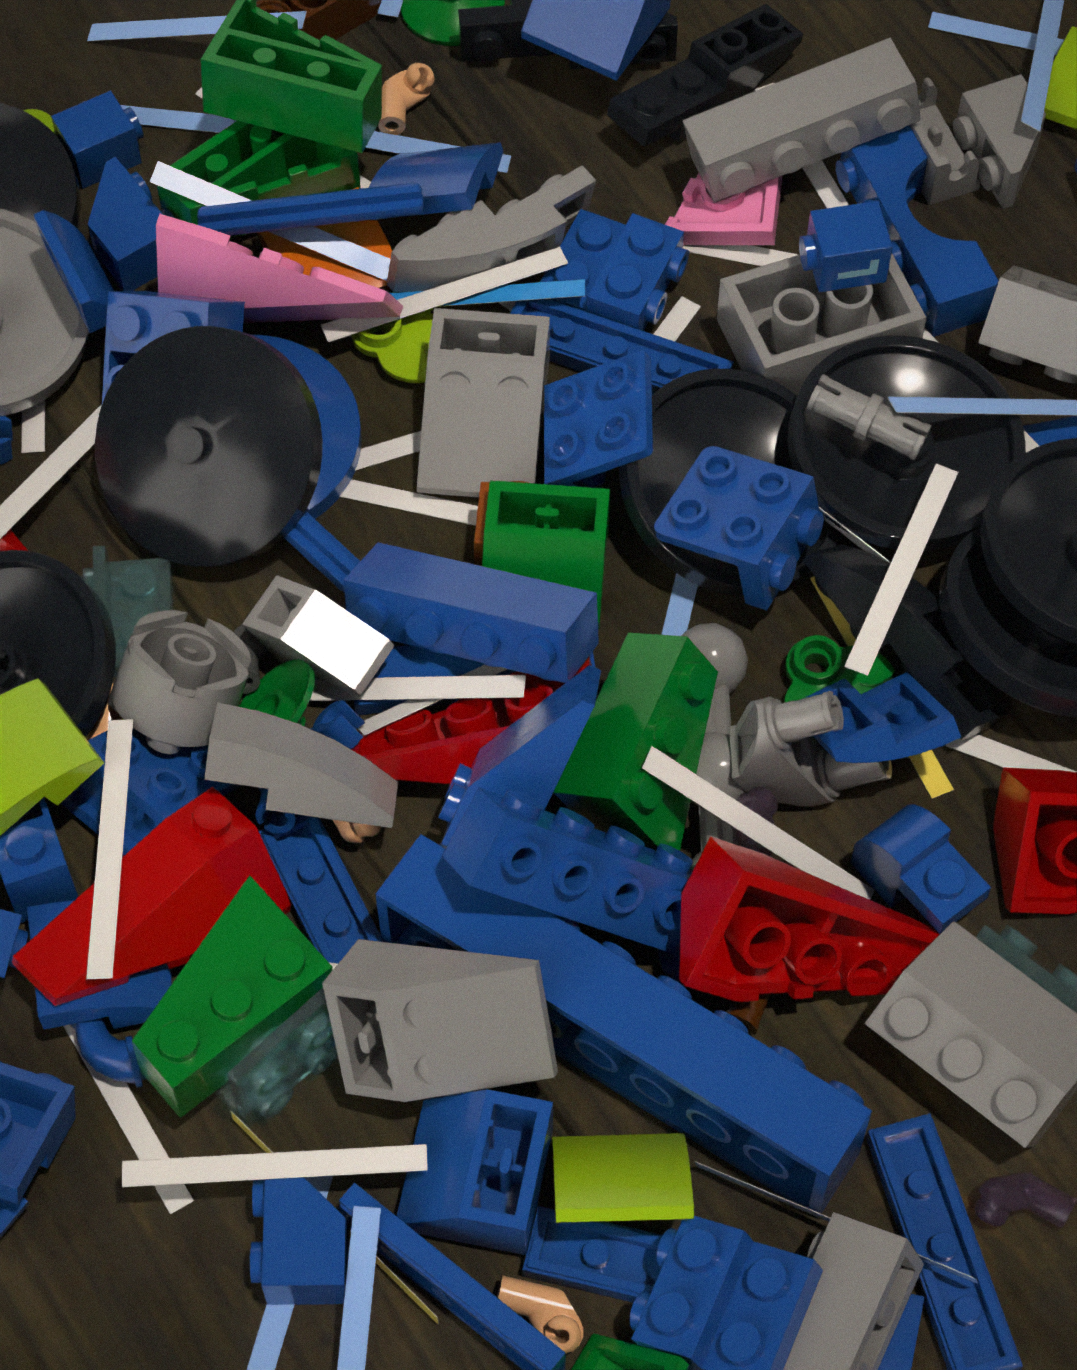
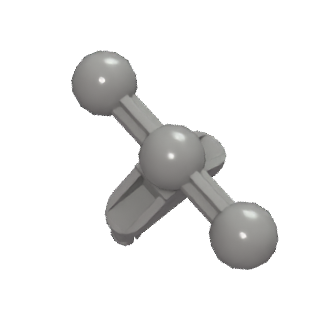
M701 623L681 635L687 636L718 671L696 775L738 802H741L746 794L749 793L758 802L767 800L806 807L834 802L844 789L891 779V760L871 763L836 762L821 744L812 737L843 729L844 717L841 703L838 697L833 695L832 691L781 703L780 700L770 696L750 701L738 723L731 726L729 694L734 692L744 679L748 664V656L741 638L733 630L717 623ZM691 800L692 804L699 806L701 852L692 859L694 863L690 869L693 871L710 836L738 845V830Z

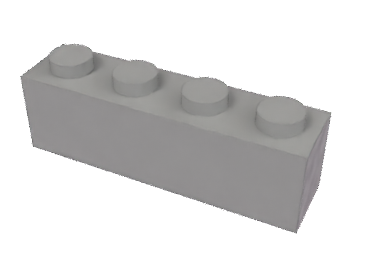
M890 37L682 121L691 158L713 202H717L734 194L743 193L749 188L782 175L793 173L802 167L837 153L848 151L857 145L887 133L898 131L905 126L920 121L921 115L916 81Z
M833 1212L825 1232L821 1231L815 1236L808 1251L807 1257L815 1259L823 1269V1272L783 1370H878L924 1265L907 1238Z

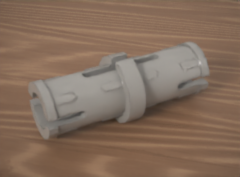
M825 374L821 376L818 382L819 386L816 385L806 409L817 412L854 430L853 436L862 441L869 437L909 456L912 460L916 459L920 451L919 449L922 448L932 425L923 423L903 413H896L893 408L883 404L885 398L875 393L870 398L830 379Z

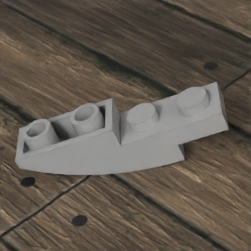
M582 165L564 176L561 174L552 176L537 192L521 201L518 199L509 201L499 209L496 215L493 214L482 200L475 203L471 210L449 212L440 220L437 226L419 236L410 235L396 245L391 252L387 285L393 292L426 291L560 247L566 226L574 222L580 209L589 211L596 184L595 178Z

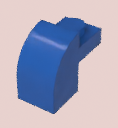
M909 804L904 806L858 840L853 848L850 864L891 908L907 898L939 934L953 921L957 922L986 900L991 890V886L949 843L948 839L951 829L933 813L918 805Z

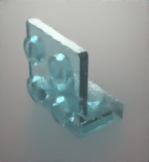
M321 988L231 1069L227 1075L228 1082L214 1092L248 1128L262 1116L265 1119H270L278 1114L291 1100L294 1093L293 1088L310 1072L314 1075L322 1073L337 1059L338 1054L324 989Z

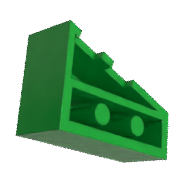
M256 0L235 1L201 57L203 112L363 153L382 118L381 64L327 35L323 36L320 40L298 29V20L283 12L277 18L258 8Z
M240 121L234 122L170 165L173 168L252 201L352 190L357 187L361 189L358 153L356 151ZM157 185L161 209L167 208L176 219L198 225V209L206 205ZM246 234L231 235L230 240L244 236Z
M643 633L627 634L598 695L589 719L553 792L570 810L591 821L595 826L594 829L607 833L610 826L622 828L641 839L645 844L644 847L655 851L660 843L680 851L691 799L642 769L651 746H653L695 774L697 773L718 671L687 636Z
M250 875L132 1039L140 1072L179 1118L183 1117L327 1005L322 983L333 971L331 964Z

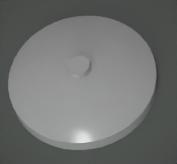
M0 209V416H6L30 408L45 400L69 379L83 357L89 331L43 245L36 222L17 213Z

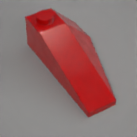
M590 656L586 659V661L582 664V666L579 668V670L576 672L574 676L580 673L587 666H592ZM516 671L510 675H526L523 698H461L447 709L431 714L427 709H421L367 735H363L357 730L363 738L351 750L371 761L395 780L450 784L460 763L471 768L481 747L565 683L548 681L538 676Z
M1003 767L993 831L1005 908L1009 912L1076 913L1077 772Z
M211 787L165 818L122 857L113 978L86 979L95 882L13 955L12 964L54 1006L128 983L131 974L165 963H167L169 969L186 964L190 959V955H193L249 875L285 915L291 911L292 903L257 827L219 791Z
M710 836L681 893L679 980L686 987L736 1002L758 1001L759 994L788 993L793 999L813 998V993L817 991L846 990L851 996L883 995L888 993L902 972L940 934L929 925L763 853Z

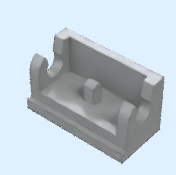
M925 78L921 85L923 90L918 95L921 120L910 124V127L928 156L921 192L927 203L932 205L979 190L980 181L977 178L979 161L972 151H967L964 155L935 104L937 89L930 78Z

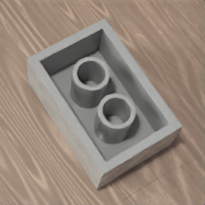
M892 253L887 282L820 293L818 292L813 271H804L800 254L720 279L717 321L741 370L771 379L796 395L810 372L823 359L846 345L880 336L923 338L927 317Z

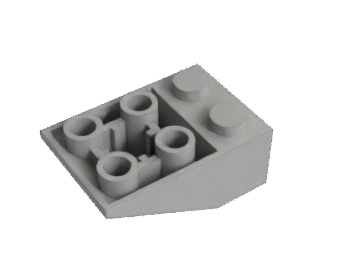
M434 308L427 356L417 493L479 497L481 482H490V480L507 482L525 481L536 484L544 414V385H547L550 360V317Z
M358 939L322 983L346 1094L408 1102L554 1078L558 1073L539 960Z

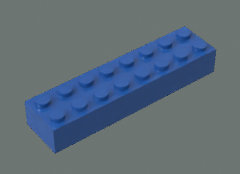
M420 834L375 893L380 932L384 942L539 960L554 1050L557 1056L678 1132L684 1133L689 1139L783 1198L822 1214L859 1156L872 1113L871 1109L864 1106L862 1097L856 1091L838 1081L832 1080L829 1083L823 1081L805 1070L804 1062L792 1051L779 1045H773L771 1048L748 1035L746 1026L733 1015L722 1010H716L712 1013L694 1002L689 991L679 982L662 975L655 978L637 967L633 957L620 946L608 941L603 942L601 945L580 932L581 929L575 921L469 886L442 857L447 846L441 843L438 845Z

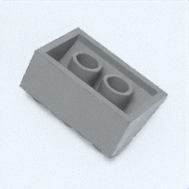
M1013 265L999 279L978 343L991 347L989 355L997 360L1014 365H1022L1023 359H1028L1046 365L1043 373L1052 378L1068 383H1077V286Z
M955 921L902 972L865 1022L868 1027L1024 1148L1037 1145L1077 1091V1013Z

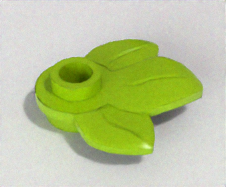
M432 309L352 334V342L361 353L377 357L383 371L391 377L408 383H425L433 320ZM379 331L385 332V334L382 335H374L373 333Z

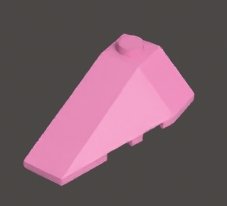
M159 214L156 223L158 292L244 301L243 324L335 320L340 318L400 317L403 305L383 289L320 267H312L310 275L303 274L304 267L301 264L283 257L281 253L263 248L259 258L252 256L253 252L248 248L230 241V235Z

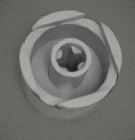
M177 610L153 612L138 620L128 640L109 696V705L112 709L118 712L124 720L133 719V728L146 736L147 744L154 750L166 754H175L182 747H200L209 744L217 702L238 707L248 681V667L251 662L250 652L244 642L227 627L208 618L204 627L185 622L188 612Z

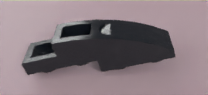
M510 0V5L458 9L462 62L492 61L495 59L528 56L542 57L556 53L521 38V30L533 0ZM668 12L664 15L629 65L676 61L677 16ZM569 60L570 70L587 68Z
M764 4L692 41L686 60L611 98L607 116L643 147L666 135H670L679 143L687 138L682 120L749 94L802 42L804 34L769 5Z
M846 544L810 553L803 560L815 576V582L820 591L834 602L850 624L852 635L857 639L890 563ZM911 578L878 654L890 650L896 652L900 658L903 670L908 672L954 716L961 735L959 740L961 741L992 728L1007 713L953 643L942 619L939 598L917 580Z

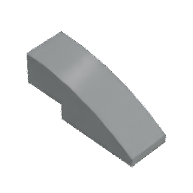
M217 702L209 736L204 780L268 789L266 810L392 828L398 782L371 761L336 740L298 723L257 710Z

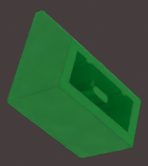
M490 480L484 528L482 566L596 592L598 629H600L609 528L610 489Z

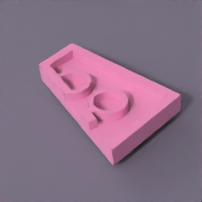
M698 173L696 179L690 178L682 193L684 200L675 217L669 216L665 225L684 231L683 245H775L782 176L749 188L743 193L734 194L713 202Z

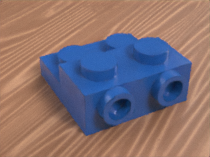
M580 209L560 245L568 264L547 270L540 282L585 279V296L551 298V300L644 331L648 323L657 324L667 301V292L665 290L670 281L679 282L684 274L689 259V250L683 248L684 231L634 213L631 214L625 225Z
M1 1061L0 1199L19 1204L39 1166L45 1168L50 1166L76 1119L75 1086L64 1083L53 1075L46 1073L36 1074L2 1063Z
M694 1216V1219H682L678 1230L670 1228L666 1230L660 1239L657 1248V1263L661 1270L652 1292L642 1291L633 1302L630 1312V1326L635 1332L632 1340L639 1346L683 1358L689 1364L688 1370H783L823 1269L815 1259L754 1242L744 1230Z

